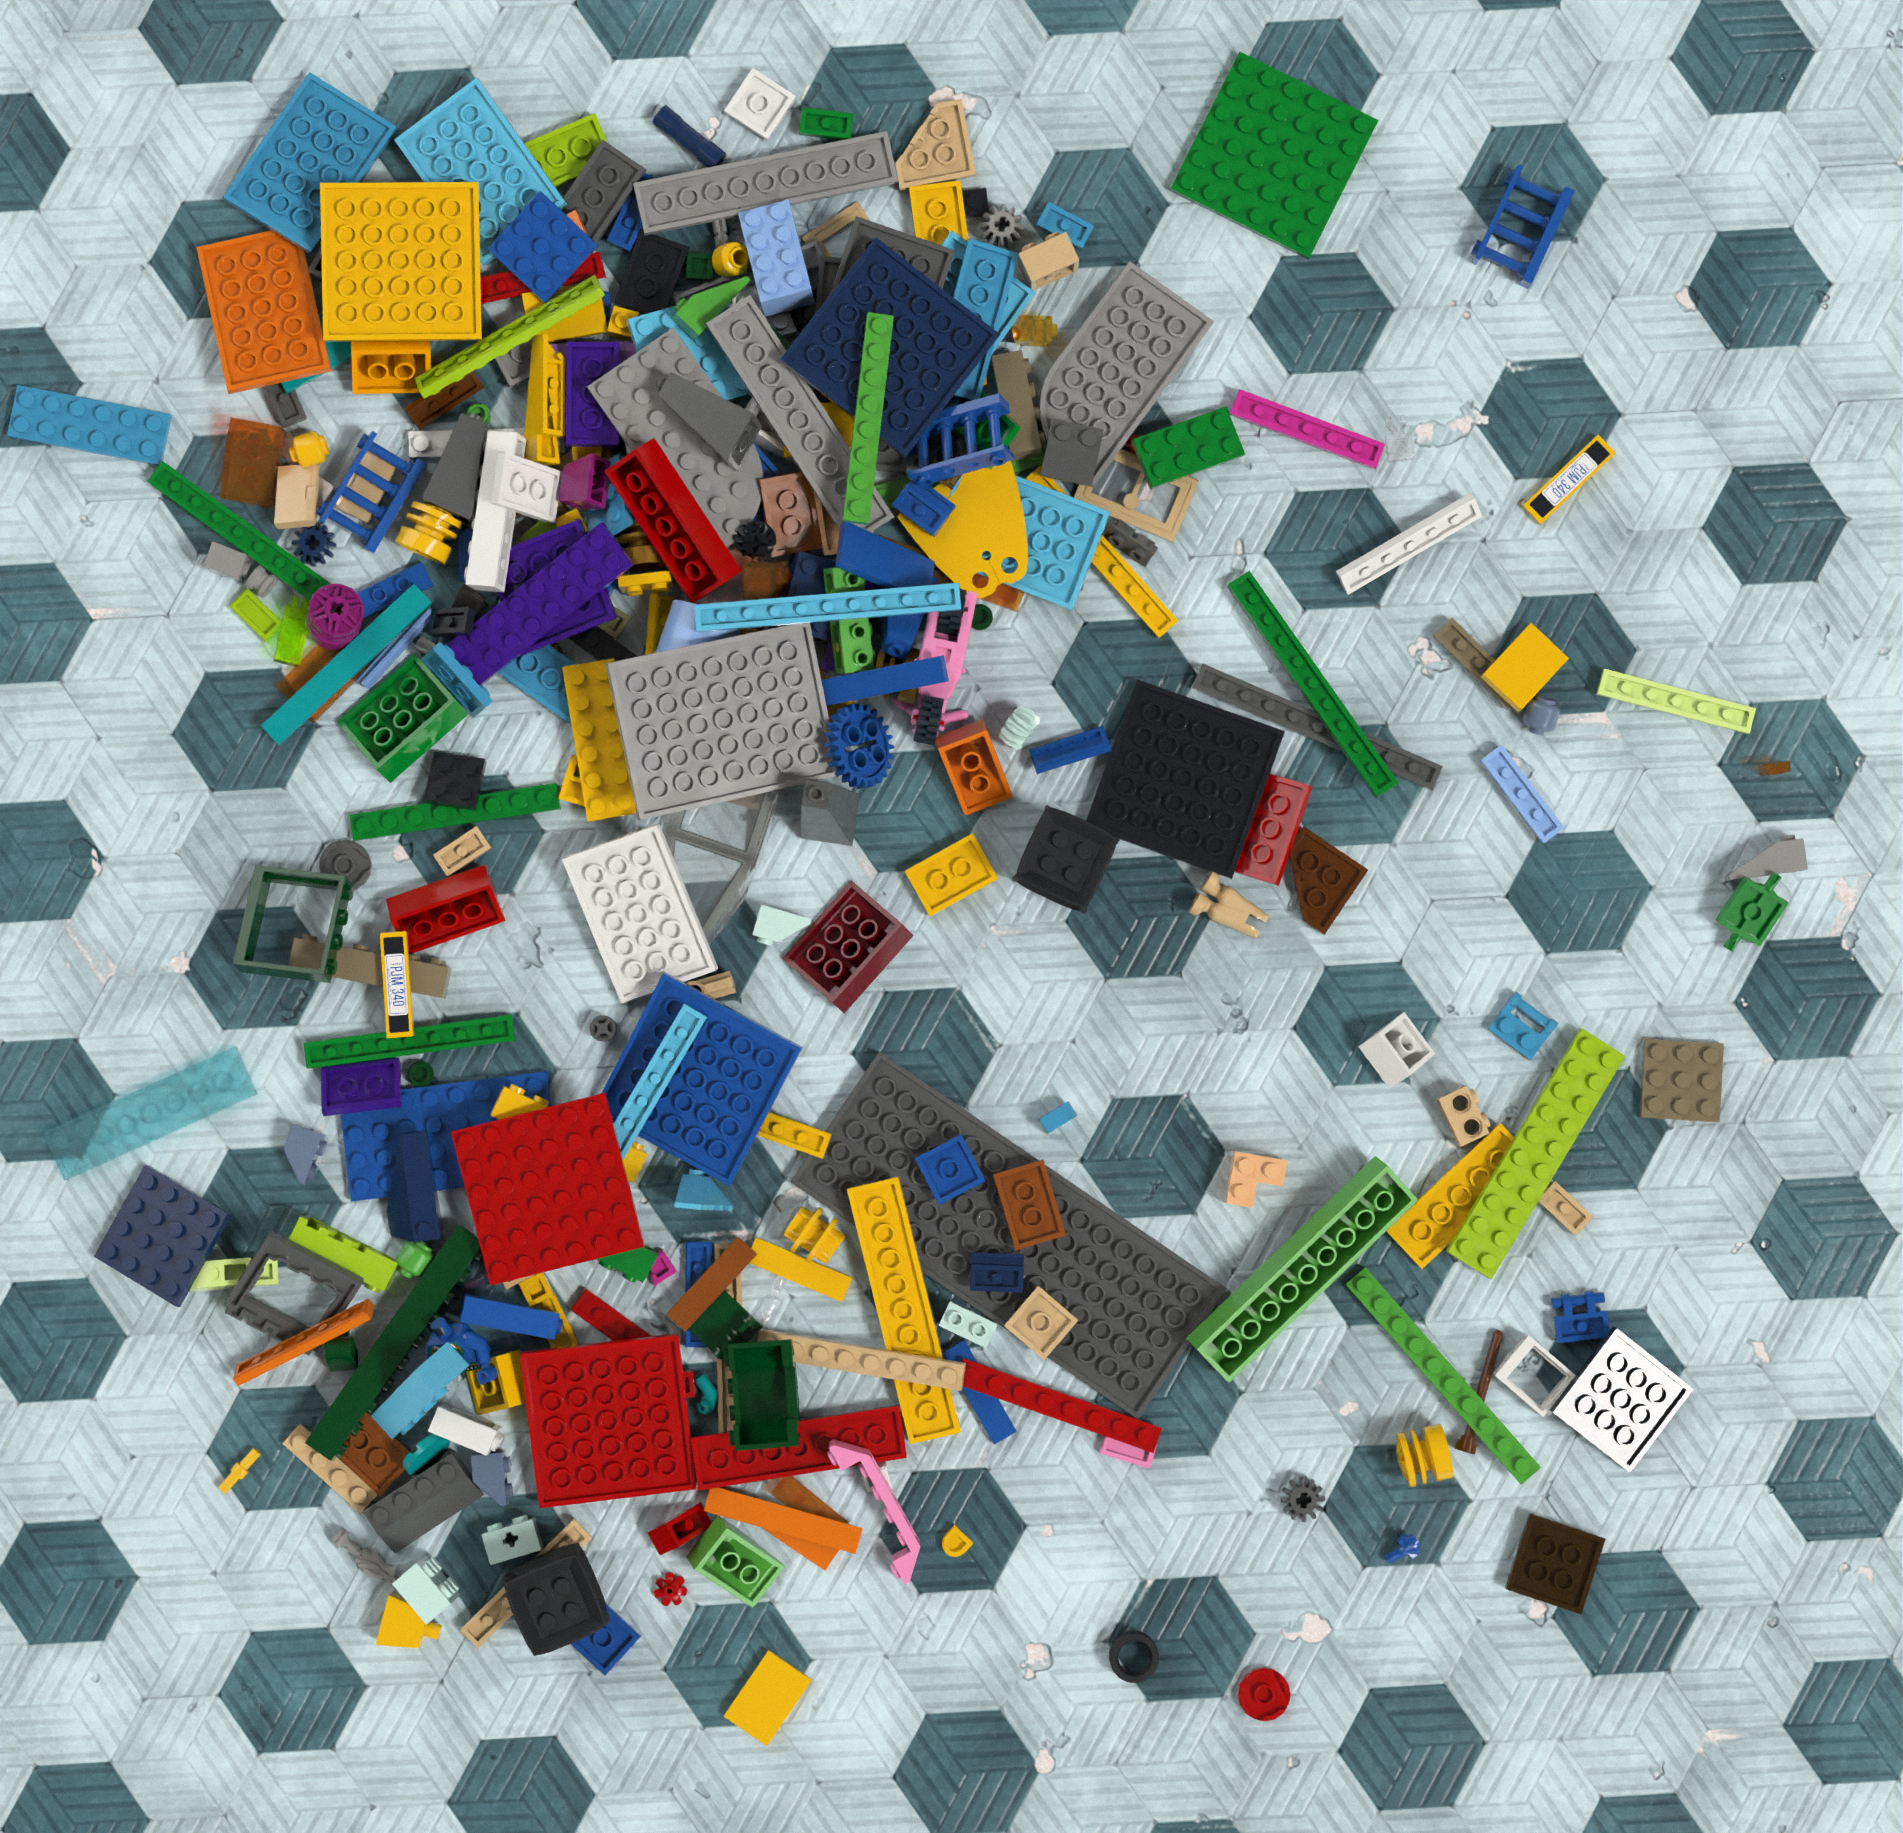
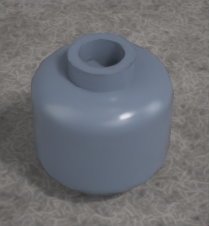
M1536 695L1535 699L1533 698L1527 703L1522 721L1526 726H1529V732L1543 736L1544 732H1551L1555 729L1560 708L1556 705V700Z

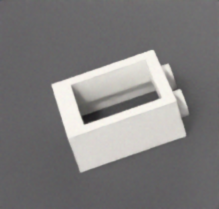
M1527 1334L1521 1338L1492 1373L1494 1377L1542 1417L1546 1413L1548 1415L1552 1414L1550 1408L1575 1377L1574 1373ZM1531 1349L1535 1350L1564 1375L1540 1405L1507 1378Z
M446 1403L438 1406L428 1429V1432L486 1456L492 1451L495 1452L496 1449H499L504 1437L500 1433L502 1430L501 1426Z

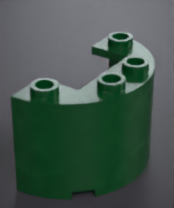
M792 1339L728 1344V1350L724 1351L725 1367L729 1366V1370L732 1372V1378L728 1379V1393L733 1394L734 1405H729L730 1420L735 1421V1424H733L734 1430H729L730 1447L735 1446V1451L800 1445V1433H798V1427H800L796 1362L793 1361L794 1347Z

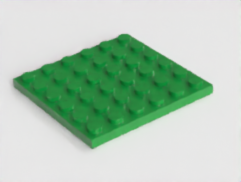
M1239 51L1170 191L1309 260L1379 120Z

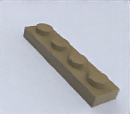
M1451 618L1433 638L1506 710L1509 709L1511 705L1481 678V675L1495 662V659L1461 625Z

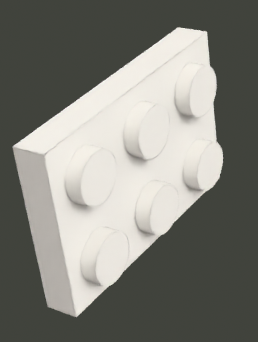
M498 452L491 504L546 523H555L562 471L508 452Z

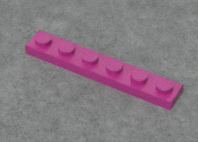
M1241 389L1237 393L1230 412L1231 416L1372 469H1376L1385 446L1382 442Z

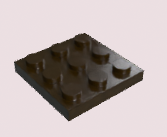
M1529 1513L1505 1589L1582 1614L1606 1539Z

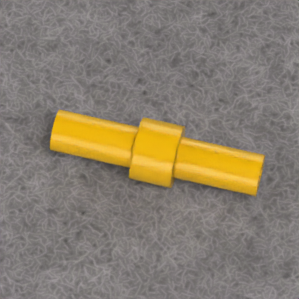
M253 1447L241 1462L237 1461L230 1469L231 1473L218 1488L226 1494L239 1479L242 1480L249 1473V1467L258 1459L261 1453Z

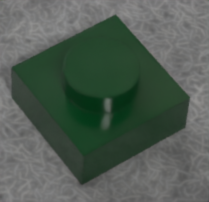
M687 252L686 279L712 281L713 253Z

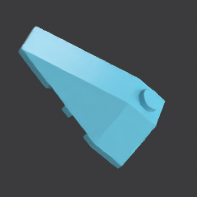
M689 1169V1174L682 1175L674 1207L696 1210L733 1211L734 1205L711 1176H705V1172L692 1169Z

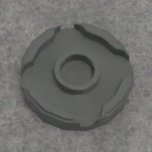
M342 840L333 842L325 848L319 861L320 873L346 876L354 890H358L363 886L371 875L372 862L370 855L363 846L354 841Z

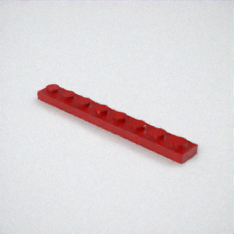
M962 1359V1362L966 1363L963 1387L1154 1453L1162 1427L974 1361Z

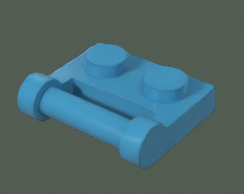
M1516 991L1488 1027V1030L1526 1059L1531 1060L1556 1028L1558 1022L1553 1018L1548 1019L1522 999L1523 996ZM1513 1008H1518L1542 1026V1031L1538 1034L1511 1013Z

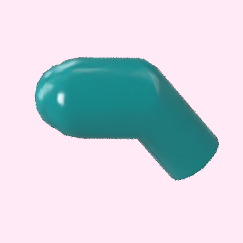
M704 1373L694 1382L702 1391L697 1409L701 1414H708L716 1407L718 1392Z

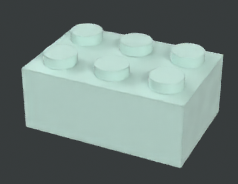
M427 1554L392 1583L426 1625L460 1596V1593L457 1591L460 1589L458 1584L450 1576L446 1578L440 1571L443 1567L433 1556L429 1558Z

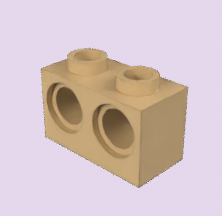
M1462 1086L1436 1099L1458 1147H1462L1489 1134L1487 1128L1491 1126L1484 1112L1480 1114L1476 1106L1479 1103V1099L1473 1088L1469 1090L1467 1086ZM1456 1096H1462L1466 1101L1465 1108L1461 1111L1453 1107V1100ZM1469 1119L1474 1120L1477 1124L1476 1132L1471 1135L1467 1134L1464 1130V1124Z

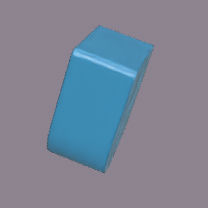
M1068 1101L1038 1119L1045 1133L1049 1134L1075 1118L1077 1114Z

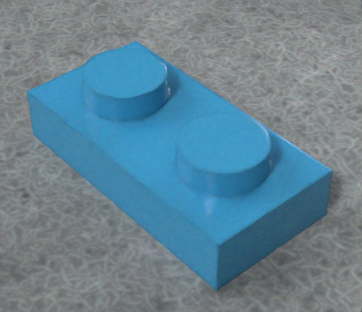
M1050 202L1047 203L1036 224V227L1049 234L1067 232L1072 245L1080 250L1083 249L1094 229V225Z

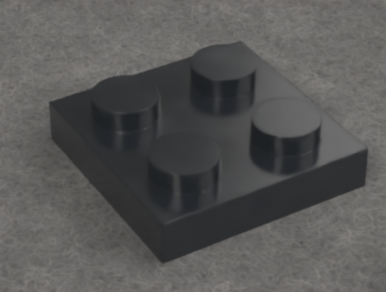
M434 752L423 799L425 804L476 811L487 763L486 760L483 758Z

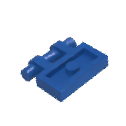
M1585 1291L1583 1295L1570 1296V1294H1561V1297L1551 1298L1552 1309H1563L1562 1316L1553 1317L1556 1343L1604 1338L1609 1332L1607 1311H1596L1595 1305L1596 1303L1605 1302L1604 1292L1593 1293V1291ZM1586 1305V1313L1573 1314L1572 1306Z

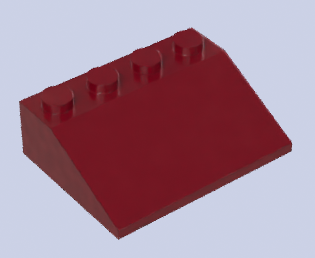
M851 880L782 959L839 1010L845 1013L914 935Z

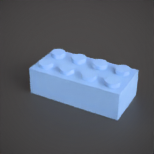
M789 200L739 212L738 215L765 317L815 304Z

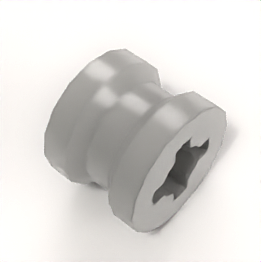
M260 565L249 576L245 586L249 589H255L260 597L265 598L276 585L278 577L274 574L269 575L266 569Z

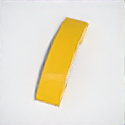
M539 1273L519 1283L530 1307L559 1312V1318L563 1319L560 1335L555 1334L554 1340L547 1339L551 1348L580 1345L544 1273Z

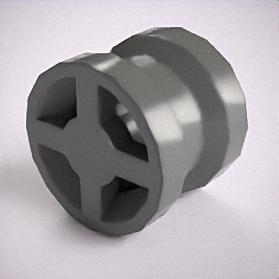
M600 1015L591 1021L589 1030L594 1039L606 1042L615 1037L617 1025L612 1018Z

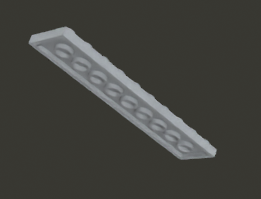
M885 131L635 182L633 185L645 236L738 217L739 212L784 200H789L791 206L898 184V177L888 133Z
M749 295L705 325L840 531V525L843 523L842 517L851 449L808 383L780 362L786 349L751 295ZM875 486L873 488L869 525L852 523L869 532L874 531L894 518Z

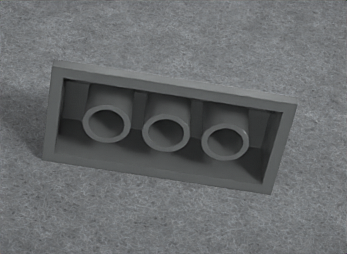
M454 1451L363 1511L379 1537L394 1553H397L484 1494L473 1482L472 1475L457 1452Z

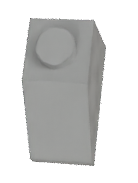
M212 541L204 567L214 574L243 583L244 577L248 578L251 573L252 563H250L251 558L246 554Z

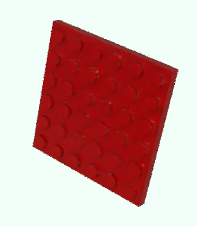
M606 1092L451 1132L490 1286L645 1247Z
M678 1333L520 1352L539 1508L697 1489Z

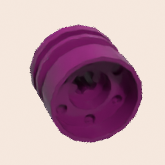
M329 584L319 588L310 600L306 618V626L310 638L318 646L328 650H341L359 635L361 630L364 604L360 596L352 588L343 584Z

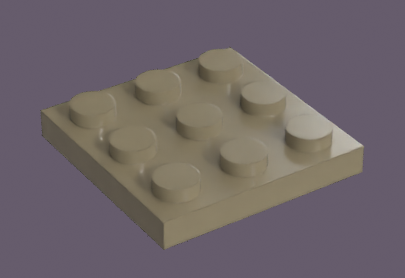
M1644 1039L1640 1117L1720 1122L1724 1044Z

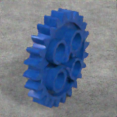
M862 703L845 705L844 708L837 709V714L831 715L833 722L827 723L831 731L824 733L829 738V742L825 743L824 746L830 748V752L826 754V757H832L833 760L829 766H836L835 776L842 775V783L849 782V787L856 786L857 789L873 787L875 784L881 783V778L888 776L886 769L892 768L888 760L894 759V756L889 753V750L893 749L894 746L889 744L888 741L893 736L886 734L889 725L883 726L884 717H876L877 710H870V705L862 706ZM874 740L872 745L845 752L846 747Z

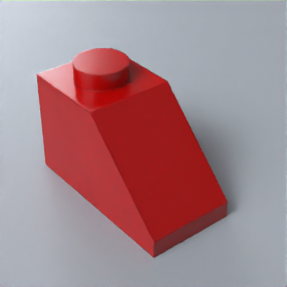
M700 1502L647 1533L659 1555L678 1548L704 1532L712 1522Z

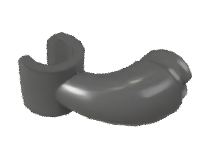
M656 1312L655 1314L660 1315L663 1321L660 1325L650 1322L651 1326L654 1328L664 1327L667 1334L678 1333L680 1343L681 1333L676 1324L666 1318L662 1312Z

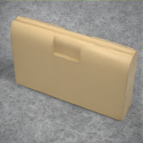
M366 452L360 462L361 465L391 482L397 469L370 452ZM356 473L352 475L346 485L378 506L385 494L384 490ZM342 495L334 508L367 524H370L374 517L372 513Z
M300 464L278 466L274 525L277 529L316 525L320 471L318 464L305 468Z

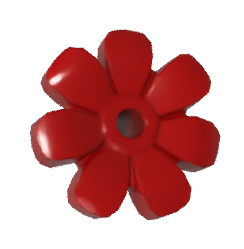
M667 1572L665 1580L661 1577L656 1580L655 1584L660 1588L654 1591V1595L656 1598L663 1597L662 1605L669 1606L671 1601L674 1605H679L682 1602L680 1596H685L688 1592L686 1587L681 1586L685 1582L684 1577L680 1575L674 1579L673 1572Z

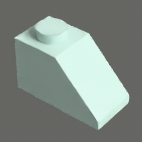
M761 904L752 935L758 937L757 942L772 946L773 942L780 943L811 926L812 919Z

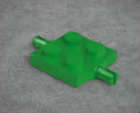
M1772 871L1765 884L1756 883L1745 876L1742 878L1715 919L1732 933L1723 945L1725 948L1733 952L1740 939L1751 941L1758 946L1762 945L1789 904L1787 900L1778 896L1774 891V888L1782 879L1780 875Z

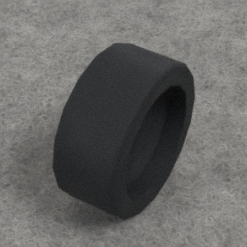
M1128 1631L1114 1639L1109 1649V1661L1113 1672L1118 1678L1129 1683H1139L1146 1681L1155 1673L1159 1665V1653L1155 1642L1150 1636L1141 1631ZM1131 1641L1144 1644L1150 1655L1147 1666L1142 1671L1136 1673L1123 1669L1118 1659L1121 1647Z

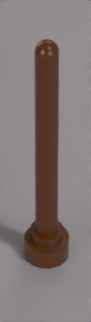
M1500 1330L1493 1332L1476 1394L1483 1402H1485L1503 1338V1333ZM1468 1424L1464 1435L1461 1434L1460 1439H1457L1455 1449L1475 1455L1478 1445L1475 1444V1432Z

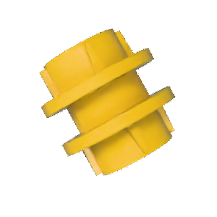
M802 1206L783 1235L794 1243L790 1249L793 1253H795L799 1246L810 1252L805 1260L806 1262L810 1263L815 1257L827 1264L845 1238V1235L835 1228L839 1220L834 1217L832 1222L827 1224L819 1218L823 1212L822 1208L819 1207L813 1213Z

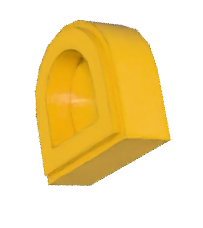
M954 1524L944 1535L942 1547L949 1556L958 1557L964 1554L974 1542Z

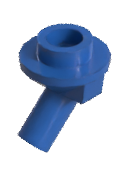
M1402 1533L1396 1541L1400 1547L1385 1554V1560L1391 1564L1406 1555L1413 1559L1421 1553L1419 1550L1421 1544L1412 1534L1407 1536Z

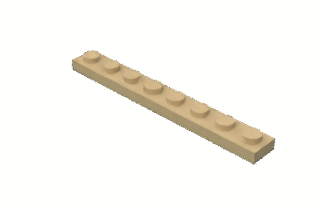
M762 1328L758 1331L757 1342L792 1339L794 1347L793 1361L796 1363L959 1391L963 1389L966 1363Z

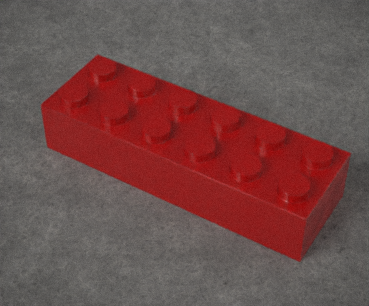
M655 438L636 448L604 471L691 603L698 601L742 572Z

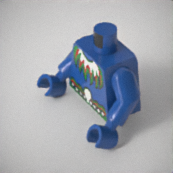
M437 1318L431 1324L433 1333L427 1342V1359L448 1342L469 1364L463 1372L482 1369L477 1373V1381L482 1385L496 1379L498 1375L497 1370L489 1365V1362H491V1348L484 1337L477 1334L467 1323L461 1322L449 1325L444 1318Z

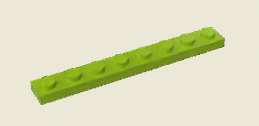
M593 275L415 377L419 392L424 399L439 393L442 388L453 382L460 381L465 375L484 367L489 361L507 354L510 349L521 343L528 342L538 333L549 330L554 324L566 317L575 315L578 310L585 306L596 303L601 297L605 296L600 282Z

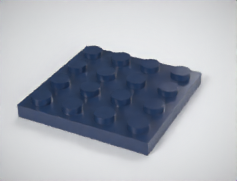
M145 1164L94 1257L172 1305L181 1307L232 1215Z

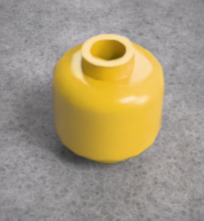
M729 242L718 246L712 255L714 270L723 277H734L745 273L750 265L747 248L739 242Z
M316 431L295 436L292 441L293 447L289 448L293 462H299L304 468L324 463L326 455L330 454L324 435H319Z

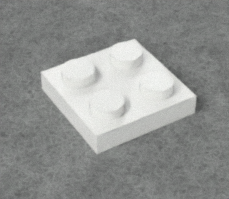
M752 68L725 108L724 113L768 141L796 100V96Z

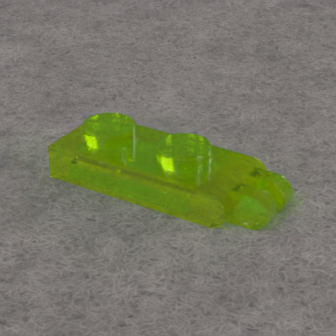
M293 595L291 604H285L273 661L298 668L301 664L308 632L306 618L309 600L303 598L301 607H298L299 596Z

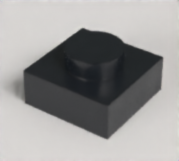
M986 188L962 191L965 218L983 217L984 213L989 214Z

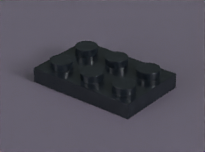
M640 230L615 298V305L641 314L669 308L687 258V252L690 250L689 246L654 234L644 236L643 230Z

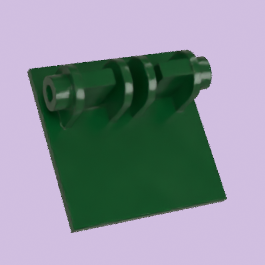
M724 1290L692 1324L689 1330L712 1350L719 1360L724 1362V1351L728 1350V1344L748 1343L763 1326Z

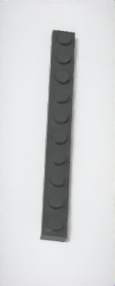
M1202 664L1192 689L1342 752L1313 710L1206 664ZM1364 733L1393 775L1428 790H1433L1443 766Z

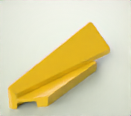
M542 334L532 340L524 438L527 439L524 458L542 465L560 464L557 438L565 437L566 359L560 352L554 351L548 343L549 337L547 334Z

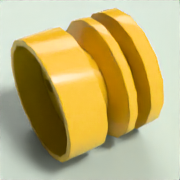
M413 501L411 508L420 513V516L407 513L406 517L415 524V527L402 526L395 542L420 556L445 565L452 548L443 542L444 537L457 540V534L448 530V528L461 530L463 523L439 507Z
M1440 1423L1423 1427V1440L1418 1439L1414 1430H1409L1410 1443H1407L1403 1432L1396 1433L1398 1463L1409 1488L1416 1487L1415 1474L1419 1475L1422 1485L1427 1484V1471L1432 1472L1436 1481L1454 1478L1448 1443Z

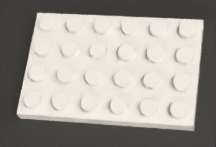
M659 823L568 855L562 859L621 1004L653 993L662 974L665 972L685 982L718 969Z

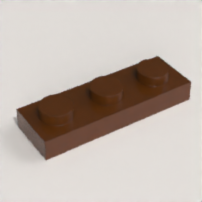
M472 371L460 381L453 382L442 388L439 393L430 395L425 399L423 396H420L404 408L417 428L421 430L483 389L484 386L475 372Z

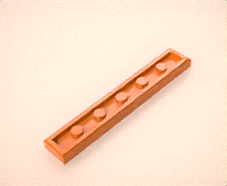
M366 1299L237 1364L233 1377L234 1382L237 1386H240L371 1320L374 1304L370 1299Z
M720 1487L709 1489L704 1507L705 1512L853 1554L857 1552L863 1528Z

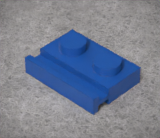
M912 480L904 487L892 504L895 509L933 537H935L949 518L951 512L957 507L932 487H918Z

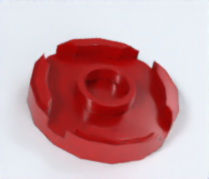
M1265 1667L1253 1669L1243 1677L1239 1684L1238 1699L1240 1706L1248 1716L1260 1721L1274 1720L1285 1712L1290 1701L1289 1684L1283 1675L1274 1669Z

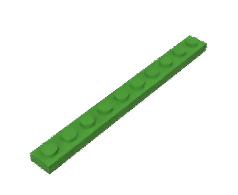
M1366 1267L1345 1284L1520 1485L1541 1468Z

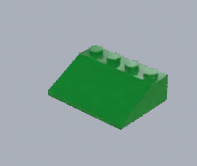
M414 653L342 716L337 723L377 771L391 783L461 722L468 713Z

